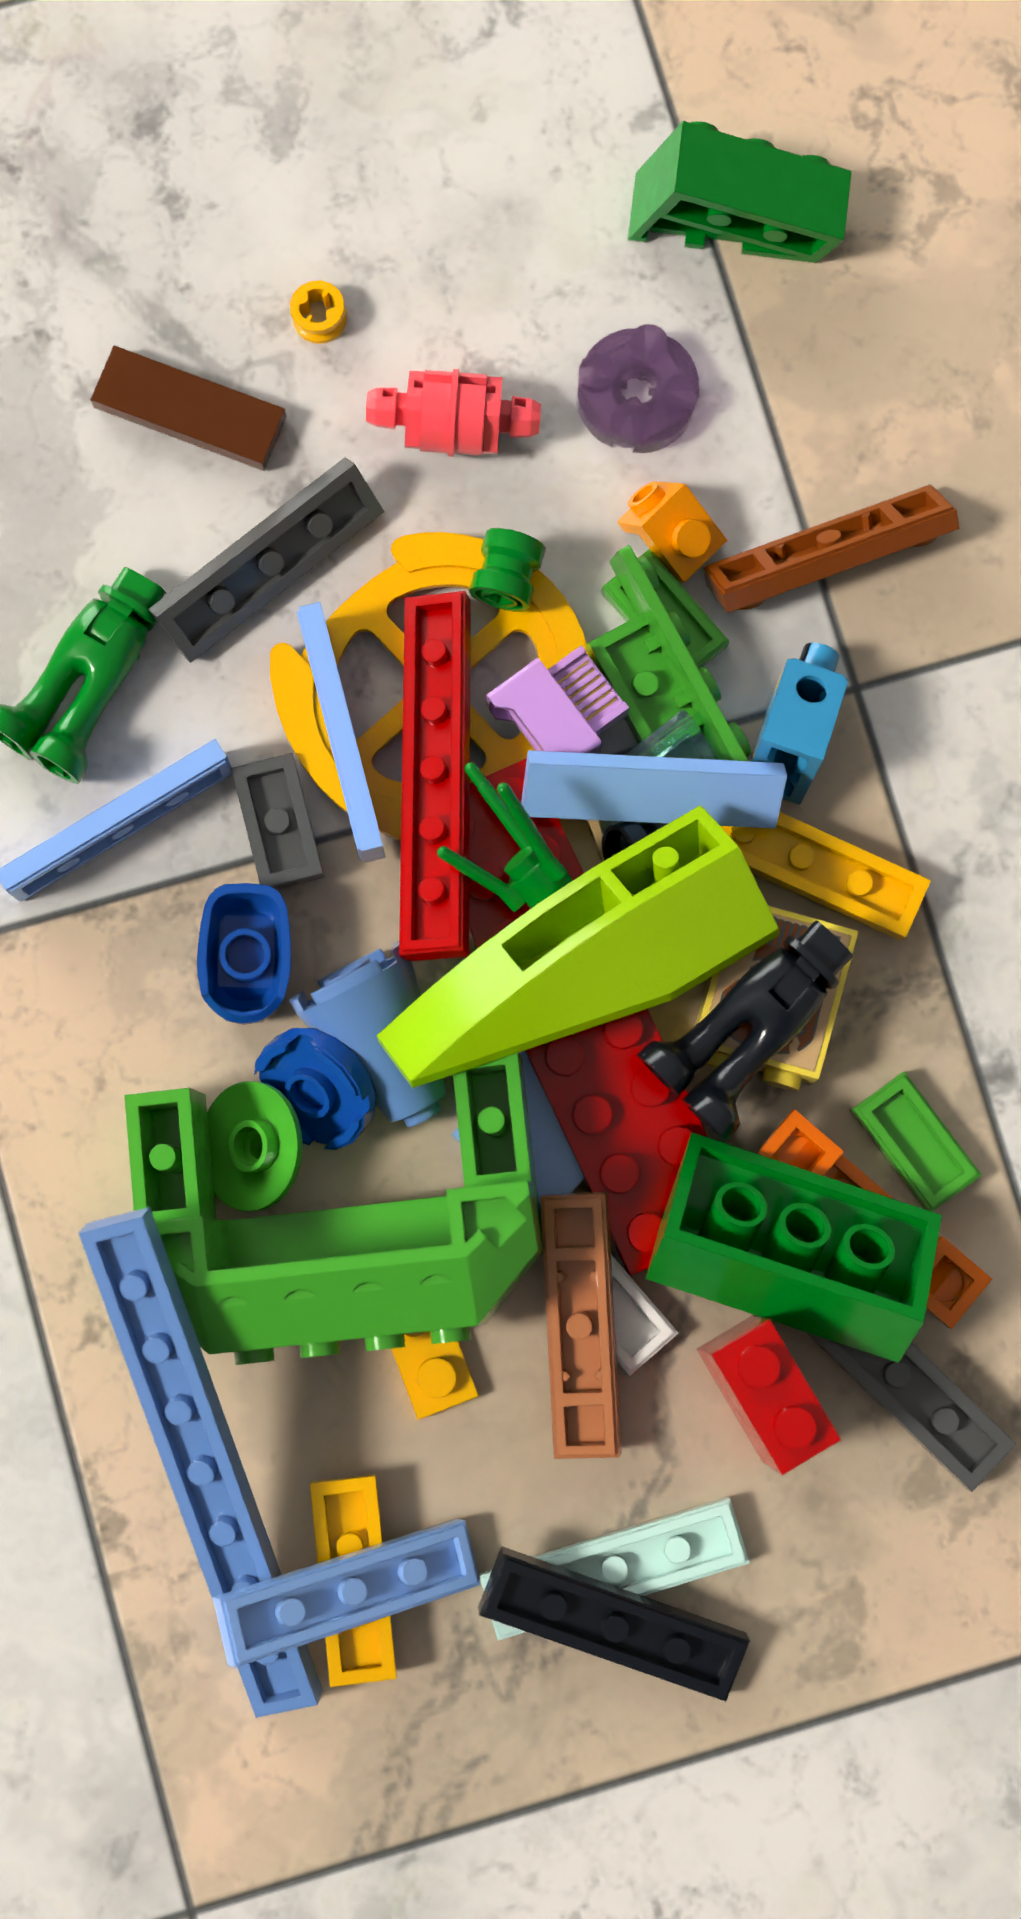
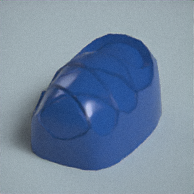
M251 883L224 884L217 887L209 895L204 906L200 924L197 975L201 996L212 1011L226 1022L243 1025L261 1023L276 1013L284 1000L289 982L291 939L287 906L281 894L269 885Z

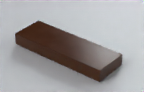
M113 345L90 399L95 409L265 471L287 417L285 408Z

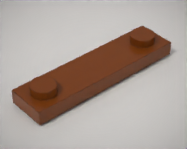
M927 485L706 565L707 567H704L703 570L707 587L727 613L735 610L752 609L764 603L768 598L908 547H921L931 544L938 536L960 529L957 509L932 485Z

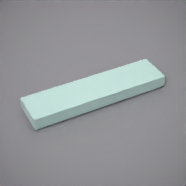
M729 1497L532 1556L642 1596L750 1563ZM492 1569L479 1573L483 1591ZM492 1620L498 1641L525 1633V1631Z

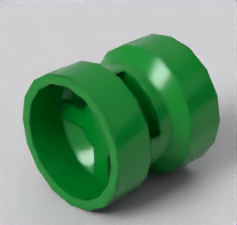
M491 528L487 530L481 547V553L485 559L482 568L473 574L469 594L478 601L498 609L513 612L529 610L534 593L530 580L533 572L541 568L546 547L539 540L522 532L504 528Z

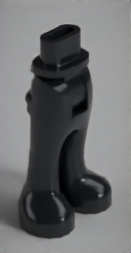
M815 920L798 939L788 936L783 942V948L781 947L771 952L748 970L716 1007L687 1034L673 1042L652 1041L640 1050L637 1057L671 1092L679 1096L688 1087L698 1071L706 1065L728 1038L744 1024H752V1030L746 1039L726 1060L682 1099V1102L721 1139L727 1141L740 1125L736 1101L745 1086L774 1055L784 1048L808 1024L823 1003L828 993L826 989H834L839 984L835 975L853 958V954L823 924Z

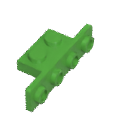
M630 545L620 549L610 560V565L638 616L590 641L585 647L594 664L622 701H625L629 706L628 715L624 718L644 755L646 756L699 727L717 760L748 761L746 757L752 754L750 744L741 728L735 722L727 723L716 703L721 700V693L715 679L704 666L698 669L686 646L691 644V640L683 621L675 611L667 613L656 593L660 589V582L653 566L644 555L636 557Z

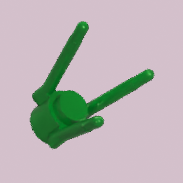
M467 763L465 765V772L521 851L504 868V871L510 877L508 884L446 846L439 847L437 855L455 867L456 870L498 895L513 912L517 911L524 903L531 909L572 882V877L552 854L511 787L507 783L502 782L497 786L496 791L475 763Z

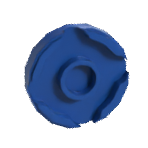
M291 1028L270 1041L255 1062L254 1075L259 1072L260 1082L278 1089L293 1106L300 1123L303 1143L308 1146L313 1141L327 1144L324 1149L337 1150L353 1143L365 1131L375 1116L376 1093L370 1074L357 1055L336 1037L314 1028Z

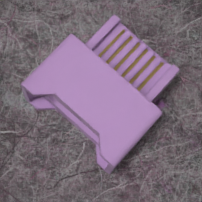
M582 645L548 670L541 660L536 658L486 694V706L496 720L514 722L535 751L600 754L602 741L598 736L626 717L629 712V706L625 701H622L588 656Z

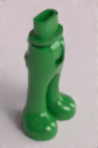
M127 567L122 569L111 587L104 584L98 591L101 600L92 599L72 621L56 646L45 670L29 694L15 707L0 704V742L29 760L33 757L39 765L50 773L75 784L80 783L88 768L85 749L92 731L105 707L123 683L135 662L140 658V651L146 642L147 634L157 623L149 608L166 594L165 590L158 584ZM85 676V681L69 709L54 726L53 731L44 735L74 682L79 677Z

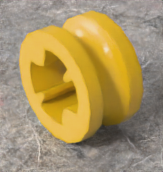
M322 280L309 281L301 285L293 293L290 301L293 325L297 333L306 341L315 344L328 343L335 340L344 331L347 323L344 299L339 289L333 284ZM323 301L324 308L328 309L326 311L327 320L314 323L312 315L309 314L311 313L310 303Z

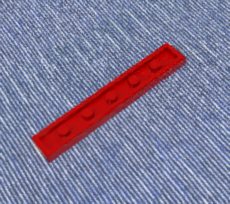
M466 591L405 597L399 955L406 961L469 956V877L456 870L455 867L437 855L438 848L446 846L469 860L470 777L465 772V765L470 762L471 600Z

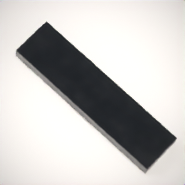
M503 1546L500 1548L478 1605L479 1615L725 1702L750 1643L749 1637L744 1631Z

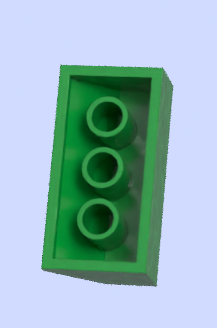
M691 1132L659 1226L645 1279L899 1363L924 1323L942 1215Z

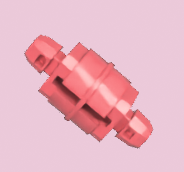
M453 369V372L425 370V372L409 371L407 393L398 392V388H376L368 391L366 422L375 427L394 430L396 425L405 426V448L420 449V451L448 453L450 457H454V454L497 455L499 433H509V438H529L539 434L541 404L533 399L512 396V400H501L502 377L487 376V374L461 373L459 369Z

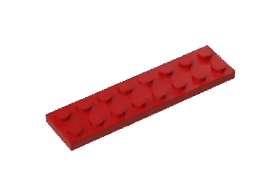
M527 758L485 777L496 791L500 783H507L521 802ZM472 782L470 783L469 860L508 884L510 877L504 871V868L521 849ZM530 817L552 854L566 868L572 880L584 874L559 819ZM469 878V934L476 949H478L529 911L530 908L524 903L517 911L513 912L498 895ZM648 1009L524 1050L584 1176L583 1179L589 1192H608L610 1237L630 1276L649 1267L659 1226L691 1132L708 1137L700 1119L682 1102V1099L687 1095L686 1089L679 1096L675 1095L637 1057V1054L645 1045L652 1041H663Z

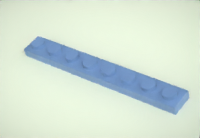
M147 1207L87 1223L78 1234L212 1600L215 1596L282 1575L151 1208ZM307 1644L237 1667L256 1718L318 1705L323 1692Z

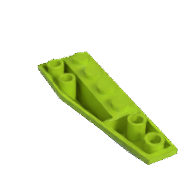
M700 805L591 868L501 930L432 985L377 1035L378 1043L409 1085L415 1088L669 1002L779 936V928L739 846Z

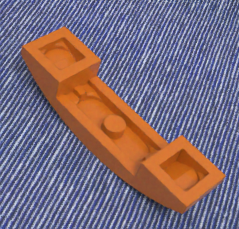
M795 1109L790 1111L756 1152V1154L892 1198L842 1155L844 1151ZM938 1236L926 1312L947 1328L952 1329L990 1283L992 1278L943 1236Z

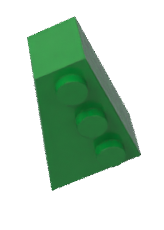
M682 121L636 172L628 240L646 243L649 231L685 236L684 247L703 249L705 238L742 243L741 254L817 263L844 241L852 171L831 165L827 159L821 156H800L777 149L771 142L764 139H743L720 132L716 126L707 122L696 121L689 123Z

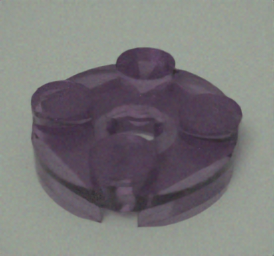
M644 324L636 329L627 328L613 332L599 340L589 350L579 366L577 407L584 425L596 439L612 448L616 444L623 448H633L632 453H650L669 446L686 431L699 398V376L691 356L680 343L668 337L662 328L654 324ZM629 379L646 380L653 387L648 390V395L652 396V398L644 403H641L640 399L636 396L626 399L620 389H627L628 383L626 381Z

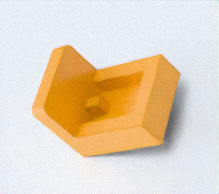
M654 481L646 484L629 499L627 505L630 509L617 521L625 533L638 534L677 581L684 583L727 541L687 485L683 483Z

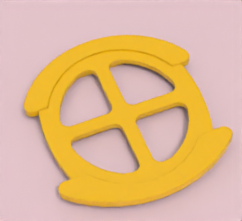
M423 532L403 535L395 539L391 545V555L396 563L353 593L326 621L337 668L352 638L356 634L365 631L373 634L404 667V633L388 617V607L394 601L422 590L443 587L469 589L474 572L483 566L485 558L481 553V547L484 539L447 532ZM540 570L533 572L530 580L534 593L529 610L513 612L499 609L497 616L471 638L470 670L515 632L525 633L536 647L538 658L547 670L581 645L589 656L585 647L587 643L575 613L562 593ZM278 643L273 646L270 652V680L276 710L287 740L302 767L320 790L342 810L347 812L306 648L300 656L289 644ZM403 699L362 736L356 738L379 832L401 841L402 782L384 777L374 768L372 762L374 756L403 731ZM470 705V739L481 749L486 757L485 764L480 769L484 776H488L527 758L528 750L535 751L522 733L513 739H504L499 736Z

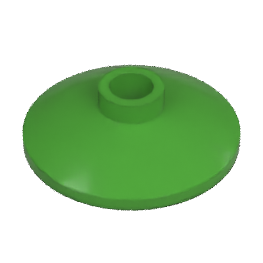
M245 1081L234 1084L220 1093L207 1111L214 1193L231 1208L241 1211L264 1210L279 1202L295 1182L303 1150L301 1127L293 1106L286 1096L275 1087L257 1081Z

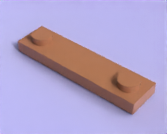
M608 1192L543 1194L540 1196L554 1459L619 1458L622 1454Z

